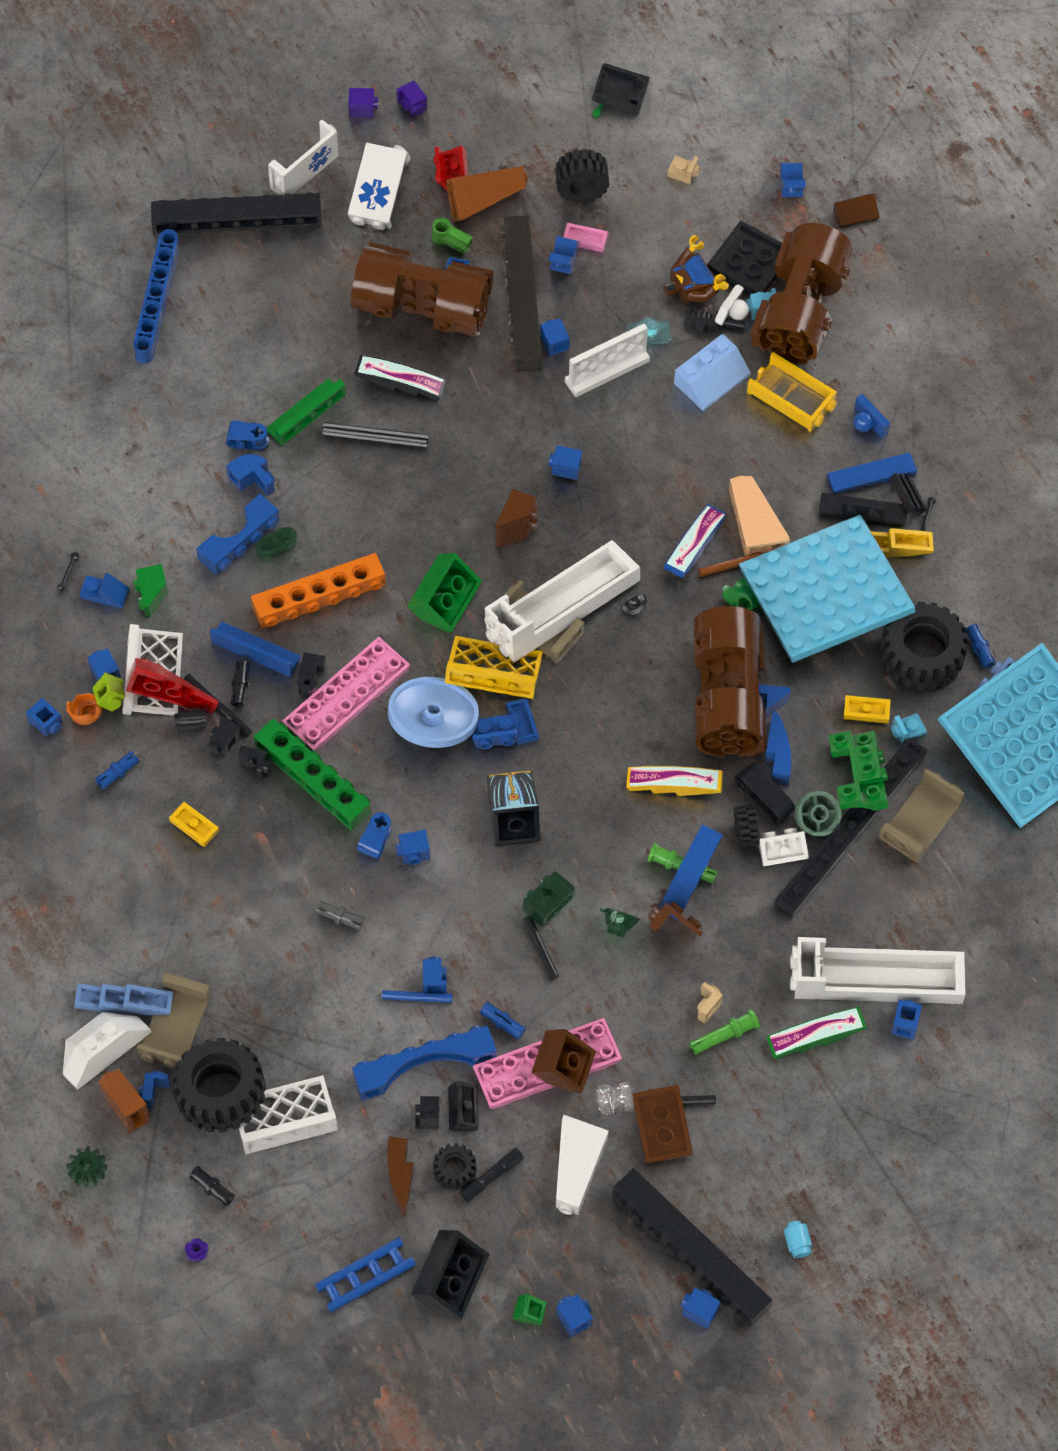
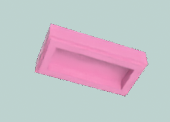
M567 223L563 237L580 241L579 248L603 253L608 238V231Z

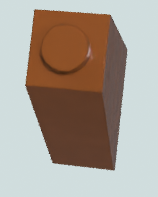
M119 1069L108 1071L102 1075L101 1079L98 1080L100 1090L129 1134L150 1122L146 1103Z

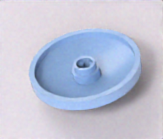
M420 677L401 684L392 693L388 704V718L393 729L404 739L414 744L431 748L449 747L463 742L474 732L479 716L477 702L467 689L462 686L446 684L444 678Z

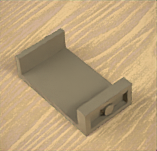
M519 580L515 586L511 585L507 590L506 595L509 597V605H512L528 594L523 591V581ZM576 618L570 627L535 650L543 651L545 657L558 664L583 635L584 622Z
M926 769L922 781L891 822H886L883 825L879 838L915 862H918L962 804L965 793L956 784H950L945 781L937 772H931Z
M165 973L162 979L163 990L173 992L170 1015H153L149 1025L152 1033L144 1038L142 1045H137L138 1057L145 1062L153 1063L155 1061L162 1063L166 1068L175 1070L174 1067L177 1061H182L181 1055L185 1051L190 1052L210 999L211 991L210 985Z

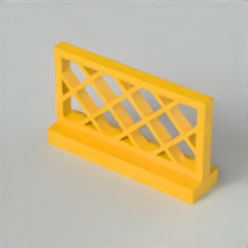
M455 636L446 667L445 683L533 699L543 651L533 650L517 660L523 667L515 669L511 665L515 662L510 658L506 660L499 649L500 645L497 646L495 643ZM458 644L468 646L470 649L462 652L458 648ZM488 649L492 653L484 656L480 650ZM475 653L479 659L471 661L467 656ZM497 657L501 663L493 665L489 660ZM533 657L537 658V660L528 663L524 658ZM462 659L466 664H460L455 662ZM484 663L488 668L477 666ZM506 667L510 672L500 671V669ZM528 671L532 676L522 675V673Z

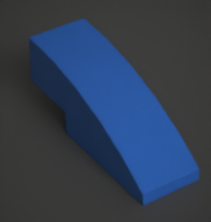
M773 712L765 762L774 763L771 779L776 784L789 786L791 774L789 739L779 714Z

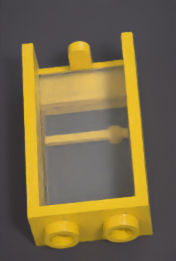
M774 352L770 355L769 365L766 368L762 366L759 369L757 379L754 381L750 378L748 381V394H753L801 424L810 433L815 427H819L823 423L826 413H831L837 404V401H835L837 391Z

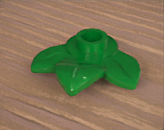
M745 578L738 580L733 588L726 585L723 586V599L731 606H743L751 611L761 607Z

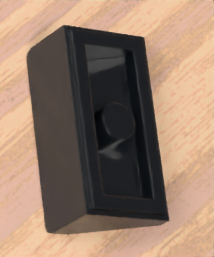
M456 1081L448 1087L449 1130H478L477 1084Z

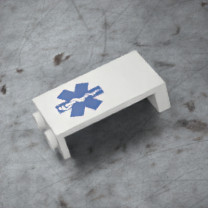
M321 120L319 122L320 141L287 169L276 160L268 164L270 189L277 195L294 194L338 157L337 130L333 125H328L325 121Z
M366 143L348 211V216L352 223L362 226L370 224L379 230L391 229L390 218L404 165L407 166L409 160L407 151Z

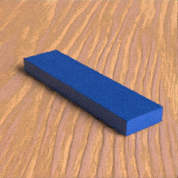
M908 452L830 472L827 474V478L833 494H840L890 481L889 478L894 473H898V475L903 473L904 476L906 474H910V476L917 474V468L911 453Z

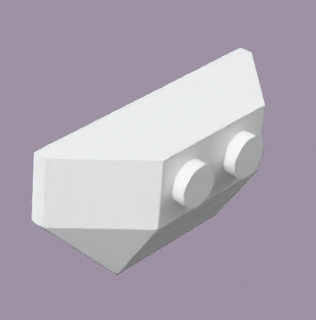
M110 1012L100 1013L65 1041L64 1077L78 1090L152 1033L151 1029L138 1016Z

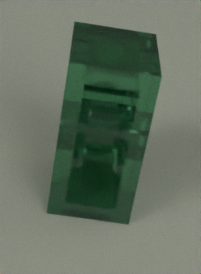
M555 870L550 876L548 874L545 875L540 881L539 886L534 891L530 890L524 896L523 911L532 916L544 928L575 898V887Z

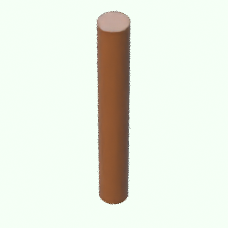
M762 552L699 568V576L704 577L739 567L740 563L762 555Z

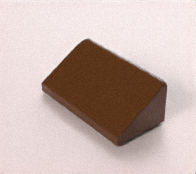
M874 193L834 203L833 213L840 228L880 218Z

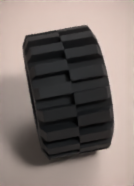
M576 149L571 153H565V156H561L559 161L556 162L557 191L567 201H574V203L596 201V198L600 199L608 191V166L605 157H602V154L599 152L595 153L594 150Z

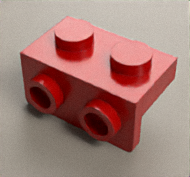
M439 146L434 148L435 180L446 192L447 179L468 176L466 149L463 146L444 152Z

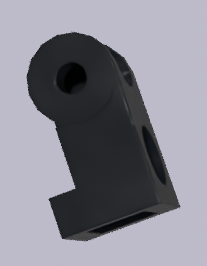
M303 652L298 676V692L303 698L308 699L318 690L317 677L319 672H325L326 656Z

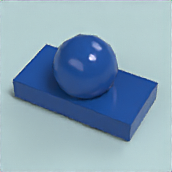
M863 394L858 396L854 408L858 412L853 420L855 428L860 432H868L873 428L881 438L887 436L890 422Z

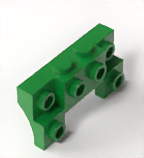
M849 730L828 735L832 757L850 756L854 783L837 787L841 810L847 808H867L878 811L889 808L885 787L888 775L886 768H882L885 758L883 751L879 750L875 731L852 736Z

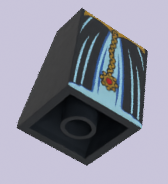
M522 771L487 775L488 797L495 845L540 841L539 804L533 772Z

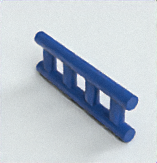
M400 1237L314 1284L318 1292L326 1289L332 1301L326 1304L330 1313L416 1265L412 1257L404 1260L398 1251V1248L403 1246ZM390 1254L396 1265L383 1272L376 1260ZM369 1266L375 1277L362 1284L355 1272ZM347 1277L354 1289L341 1296L334 1284Z

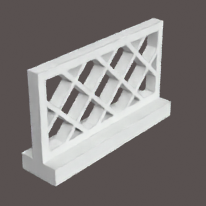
M645 323L570 359L569 375L565 377V383L575 398L650 362V356L646 352L648 328Z
M130 624L122 714L131 715L133 711L174 716V714L178 713V705L173 704V708H164L159 703L161 700L150 697L148 698L152 702L149 705H137L138 698L142 695L127 692L126 687L134 659H141L147 654L154 663L167 670L169 669L162 662L170 656L176 662V665L169 671L175 672V675L180 677L183 633L139 629V625ZM142 636L152 637L156 643L148 648L142 642ZM167 639L177 640V646L170 650L163 642ZM158 646L166 652L159 659L151 652Z
M324 1076L266 1090L264 1092L265 1098L271 1097L276 1099L271 1108L260 1104L261 1110L267 1112V1115L262 1121L252 1117L250 1122L258 1125L256 1131L245 1133L244 1128L247 1125L245 1122H242L239 1127L245 1155L338 1131L335 1112L333 1111ZM321 1085L322 1090L318 1096L307 1092L311 1086ZM294 1091L299 1096L292 1102L284 1098L288 1092ZM304 1096L313 1100L309 1109L298 1105ZM281 1102L290 1106L286 1115L275 1111ZM319 1103L326 1106L328 1112L317 1114L313 1110ZM295 1109L305 1113L303 1118L299 1120H294L290 1116ZM272 1115L282 1119L279 1125L276 1126L266 1123Z

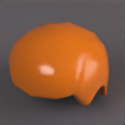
M91 693L76 694L72 702L67 701L66 703L67 713L79 725L94 723L103 712V708L97 705L95 695Z

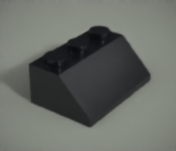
M439 1230L411 1295L428 1307L462 1319L490 1254L458 1230Z

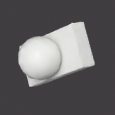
M738 284L737 286L735 285L722 304L715 319L716 323L722 326L728 315L735 320H743L748 315L749 307L747 303L739 299L744 289Z

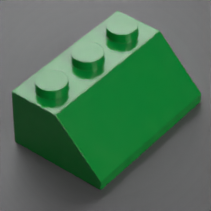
M456 553L438 554L407 607L422 621L452 633L482 580Z

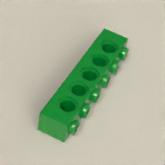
M275 719L269 721L254 735L255 746L260 750L267 751L268 758L352 831L371 813L369 798L363 793L359 794L349 780H343L333 766H327L317 752L314 750L310 751L305 747L306 745L298 736L294 737L289 733L290 731L282 722L278 723ZM279 743H286L283 747L277 746ZM295 757H302V758H303V759H301V760H299V761L293 760V758H295ZM311 771L319 772L316 775L309 774ZM328 785L335 786L333 789L325 788ZM344 799L351 800V802L347 804H344L341 801Z

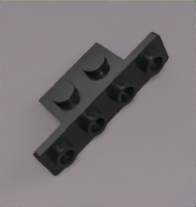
M828 493L821 494L820 514L847 518L861 515L863 520L906 525L907 512L903 504Z

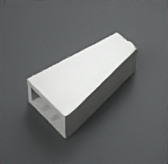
M563 1115L561 1127L556 1208H559L560 1212L567 1215H579L607 1143L609 1131Z

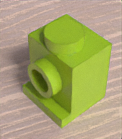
M108 673L103 674L92 687L98 706L110 711L121 706V702L125 697L122 687L123 679Z

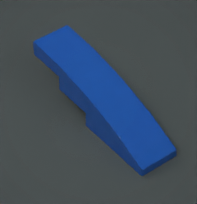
M702 824L659 908L665 901L668 903L674 901L683 908V911L685 910L723 837L722 834ZM672 914L669 915V916H671L672 918H674V919H676V920L679 921V919H677L674 915H672Z

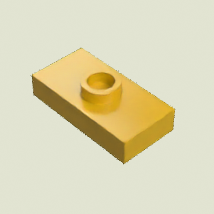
M846 695L843 719L888 724L891 700Z
M185 802L169 817V821L203 847L219 832L218 826Z

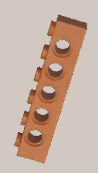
M373 553L252 595V608L261 628L273 627L281 621L295 619L301 614L315 612L327 605H336L341 600L358 597L370 590H378L386 585L385 572L377 554ZM359 576L365 577L364 579H357ZM340 583L344 584V586L340 587L336 585ZM316 591H323V593H321V594H317V593H315V592H316ZM302 598L303 600L295 601L294 599ZM276 605L282 606L281 608H273Z

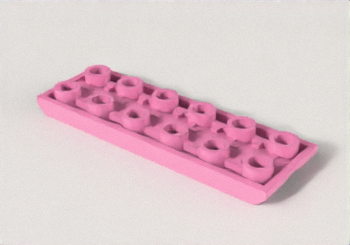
M378 637L282 720V723L292 733L301 738L311 750L317 751L403 676L410 668V664Z
M605 1018L569 1030L570 1033L596 1050L589 1074L615 1065L622 1060ZM542 1041L473 1065L490 1109L504 1106L555 1087L545 1083L531 1073Z

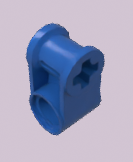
M231 421L229 423L226 445L233 449L265 450L269 445L267 429L260 423Z
M379 812L371 817L365 832L359 840L358 852L375 859L381 857L391 833V820L386 813Z

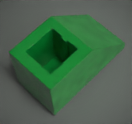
M162 564L136 569L137 578H133L135 591H140L141 597H137L140 611H145L146 618L152 616L168 594Z

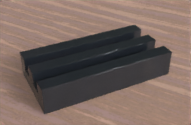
M894 473L889 478L908 514H923L927 510L910 474L904 476L903 473L899 475Z

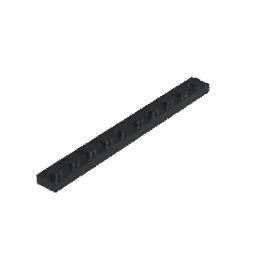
M910 737L884 766L888 775V780L885 781L888 800L927 753L926 748ZM850 808L841 819L839 825H836L833 829L834 831L824 839L778 895L774 904L791 916H794L880 810Z

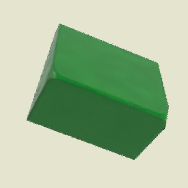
M529 1294L518 1296L513 1319L542 1325L547 1302Z

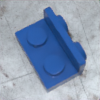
M518 714L478 719L474 735L472 736V741L476 748L489 749L495 745L511 746L516 742H521Z

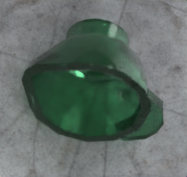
M600 908V911L605 913V923L608 926L606 933L624 938L625 933L630 931L640 920L638 917L621 911Z

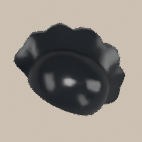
M645 594L632 597L621 608L630 615L640 614L646 608L647 599Z

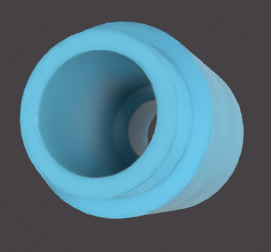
M801 1221L788 1223L787 1228L783 1231L789 1253L793 1255V1258H802L812 1254L811 1248L813 1246L807 1224H801Z

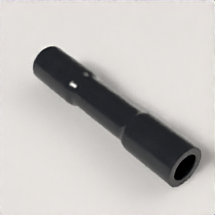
M515 1147L484 1174L462 1188L459 1192L466 1202L471 1201L486 1186L524 1159L522 1153Z

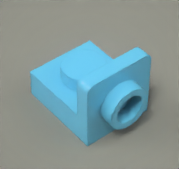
M918 713L900 719L899 715L894 717L891 731L893 736L898 738L902 745L908 737L916 740L926 736L927 730Z

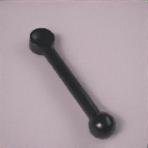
M935 497L928 498L929 504L920 531H925L932 506L936 503Z
M77 552L71 553L70 564L61 583L57 585V589L60 592L65 590V583L74 563L79 560Z

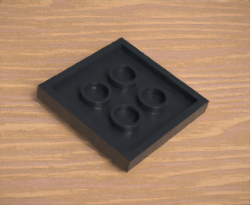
M740 220L708 262L707 267L711 272L717 275H724L726 280L735 285H740L751 294L766 292L777 277L774 265L782 242Z

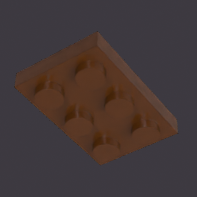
M679 1084L632 1093L631 1096L646 1165L693 1156Z

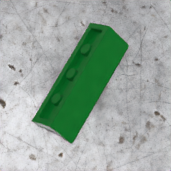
M326 379L267 426V433L281 446H284L346 396V384L341 379L335 383L330 379Z

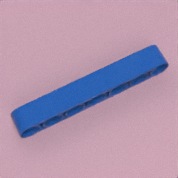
M170 229L162 231L158 238L133 342L135 358L139 363L143 364L151 362L155 355L179 254L178 235L174 230Z

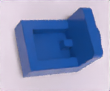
M153 1071L145 1073L144 1085L139 1086L138 1094L144 1100L148 1109H153L156 1087H170L169 1075L164 1072Z

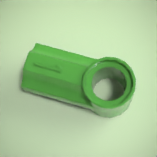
M438 218L432 224L431 238L435 244H446L463 254L468 252L473 242L472 236L451 226L450 221L446 218Z

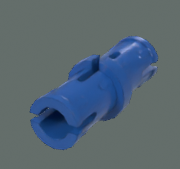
M978 624L966 627L965 632L971 641L972 650L979 657L982 667L988 669L994 666L997 662L989 649L990 644L988 640L984 639Z
M129 751L127 755L118 762L111 763L110 768L96 777V783L101 789L105 790L106 787L118 778L122 779L125 776L124 773L139 763V759L132 751Z
M489 1001L482 1006L479 1014L495 1023L496 1028L505 1030L517 1040L522 1037L526 1030V1027L512 1019L508 1012L503 1013L490 1004Z

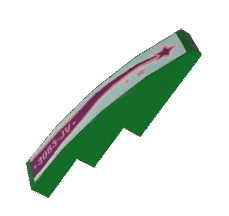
M858 1006L797 1024L766 1037L773 1057L777 1060L796 1051L800 1053L821 1044L825 1047L867 1029V1026Z

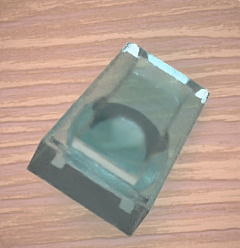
M646 317L640 323H626V331H630L645 323L648 328L647 344L671 343L669 321H657L652 317Z

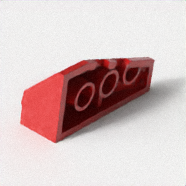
M145 658L134 659L126 687L127 692L187 708L200 707V709H206V713L214 714L218 700L157 663H153Z

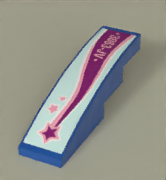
M708 504L678 543L664 565V569L684 578L700 559L705 547L714 538L716 530L725 521L727 513Z

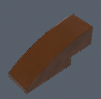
M389 1136L387 1159L390 1186L401 1215L406 1216L414 1165L413 1162H406L408 1139Z

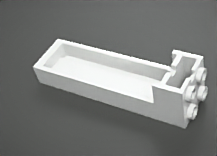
M611 540L512 605H509V597L504 595L485 607V634L491 643L495 642L497 646L500 645L499 649L505 657H509L513 662H516L570 627L576 618L582 619L639 582L640 567Z
M798 937L796 946L792 945V955H790V969H792L790 990H794V999L882 1002L913 1000L916 1003L963 1004L965 998L964 952L825 947L826 938Z

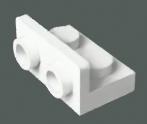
M797 827L784 829V834L775 835V831L761 833L762 838L759 841L762 866L809 859L805 832L798 831Z

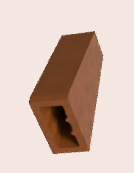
M523 166L447 179L446 186L453 222L464 220L524 189L528 178L526 171L523 170Z

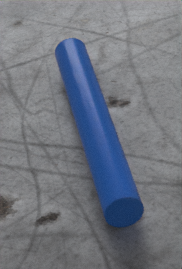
M382 990V999L452 1003L453 994Z

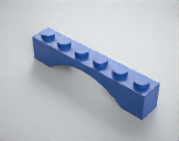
M476 1026L466 1033H453L443 1040H430L417 1048L407 1047L394 1055L385 1054L371 1062H359L355 1067H352L353 1078L360 1099L364 1101L385 1094L390 1085L399 1076L421 1064L433 1061H456L473 1066L497 1057V1050L488 1026Z

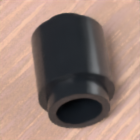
M200 707L178 709V713L174 714L175 727H180V731L201 730V727H207L206 709H200Z

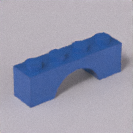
M261 494L244 507L247 523L240 533L232 537L211 535L196 548L198 560L215 575L227 570L232 561L237 557L243 556L247 548L253 543H258L269 529L272 530L278 525L280 521L279 510Z

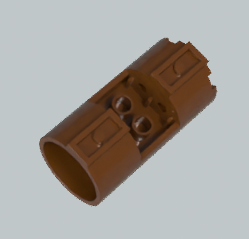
M805 223L797 226L793 232L786 231L774 266L777 278L784 279L787 284L784 292L775 293L768 300L762 299L750 332L753 347H759L763 352L767 350L771 354L774 352L793 365L807 364L808 360L816 359L822 340L825 339L827 331H830L832 328V319L829 317L828 309L821 304L822 296H830L837 293L840 288H843L845 280H848L850 276V267L848 265L853 253V246L842 232L819 223Z
M370 242L369 246L364 247L358 260L352 285L351 307L352 309L369 312L382 318H395L399 310H404L409 314L417 313L427 318H434V328L442 332L459 333L477 338L486 318L494 271L452 261L451 265L447 266L446 270L411 263V251Z
M722 606L707 609L699 613L694 619V665L701 671V694L696 696L695 699L696 746L702 753L713 757H725V754L738 753V757L747 756L751 758L766 750L765 709H763V700L759 695L758 672L764 669V643L761 619L755 612L742 607Z

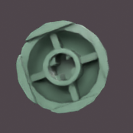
M814 790L805 793L798 799L795 805L794 817L796 824L802 831L812 836H825L832 833L837 824L839 825L842 811L838 800L830 793Z

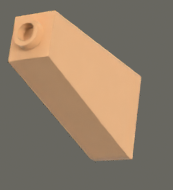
M737 476L730 479L729 493L744 556L760 551L764 554L789 544L790 539L753 477Z

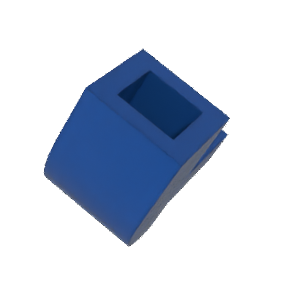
M779 164L782 197H803V188H806L805 179H803V164Z
M557 236L554 252H551L549 261H551L550 270L571 274L580 241Z
M246 454L226 465L227 477L240 491L255 482L267 496L275 492V479L268 471L267 460L255 454Z

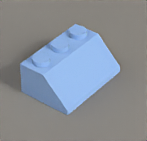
M722 334L675 370L674 384L704 411L750 376L751 372L738 348Z

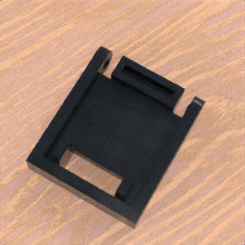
M604 63L599 73L592 100L639 115L650 77ZM634 88L642 90L640 98L632 96Z

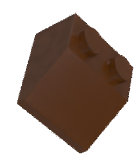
M512 489L496 522V547L500 548L528 538L531 531L536 530L539 523L537 516L540 509L537 507V497Z
M566 1029L546 1030L531 1073L547 1084L575 1093H582L596 1050Z

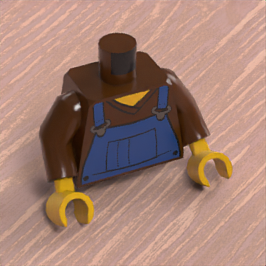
M693 235L689 239L690 247L683 251L672 266L670 273L671 282L664 284L663 289L668 297L678 293L683 302L705 303L716 295L719 289L726 290L729 284L724 281L726 277L722 274L714 278L699 252H694L704 247L703 241H699L695 245L699 239L697 235Z

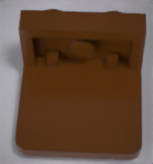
M665 901L660 908L656 906L648 915V919H650L648 922L649 926L655 931L672 914L697 935L701 936L703 934L701 923L691 915L689 918L683 915V908L674 901L671 903Z

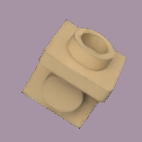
M675 156L667 171V176L691 184L693 178L698 177L701 166L698 165L699 157L695 156L693 161H689Z
M704 982L701 985V995L705 998L699 1003L697 1009L698 1020L706 1024L722 1005L723 995L716 986L708 985Z

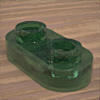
M283 527L259 539L256 543L258 557L263 560H271L293 549L298 542L296 531L290 527ZM265 549L271 550L270 552H264Z

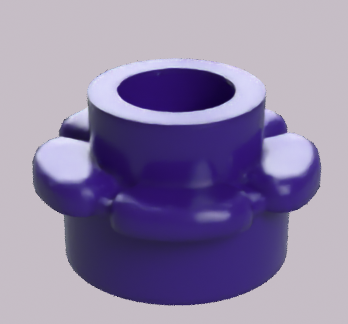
M194 1238L185 1245L186 1256L189 1260L198 1262L207 1256L209 1247L202 1239Z

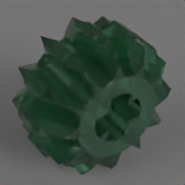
M88 1145L84 1152L77 1148V1156L70 1154L69 1159L71 1162L66 1164L67 1170H70L68 1173L69 1178H75L74 1182L77 1186L82 1182L86 1188L89 1186V1182H93L97 1186V1178L104 1179L105 1174L103 1172L108 1170L107 1164L104 1163L106 1161L105 1155H100V1151L97 1148L91 1152ZM90 1164L89 1169L85 1170V1165Z

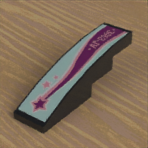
M364 355L359 356L354 375L388 390L394 391L397 388L413 396L420 393L436 401L441 398L446 382L443 378L404 364Z

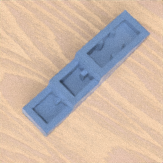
M78 983L74 1008L118 1014L170 1015L173 992L127 984L126 987L102 983V986L98 987Z

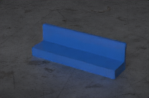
M222 621L216 630L213 628L210 630L212 644L288 677H292L301 661V655Z

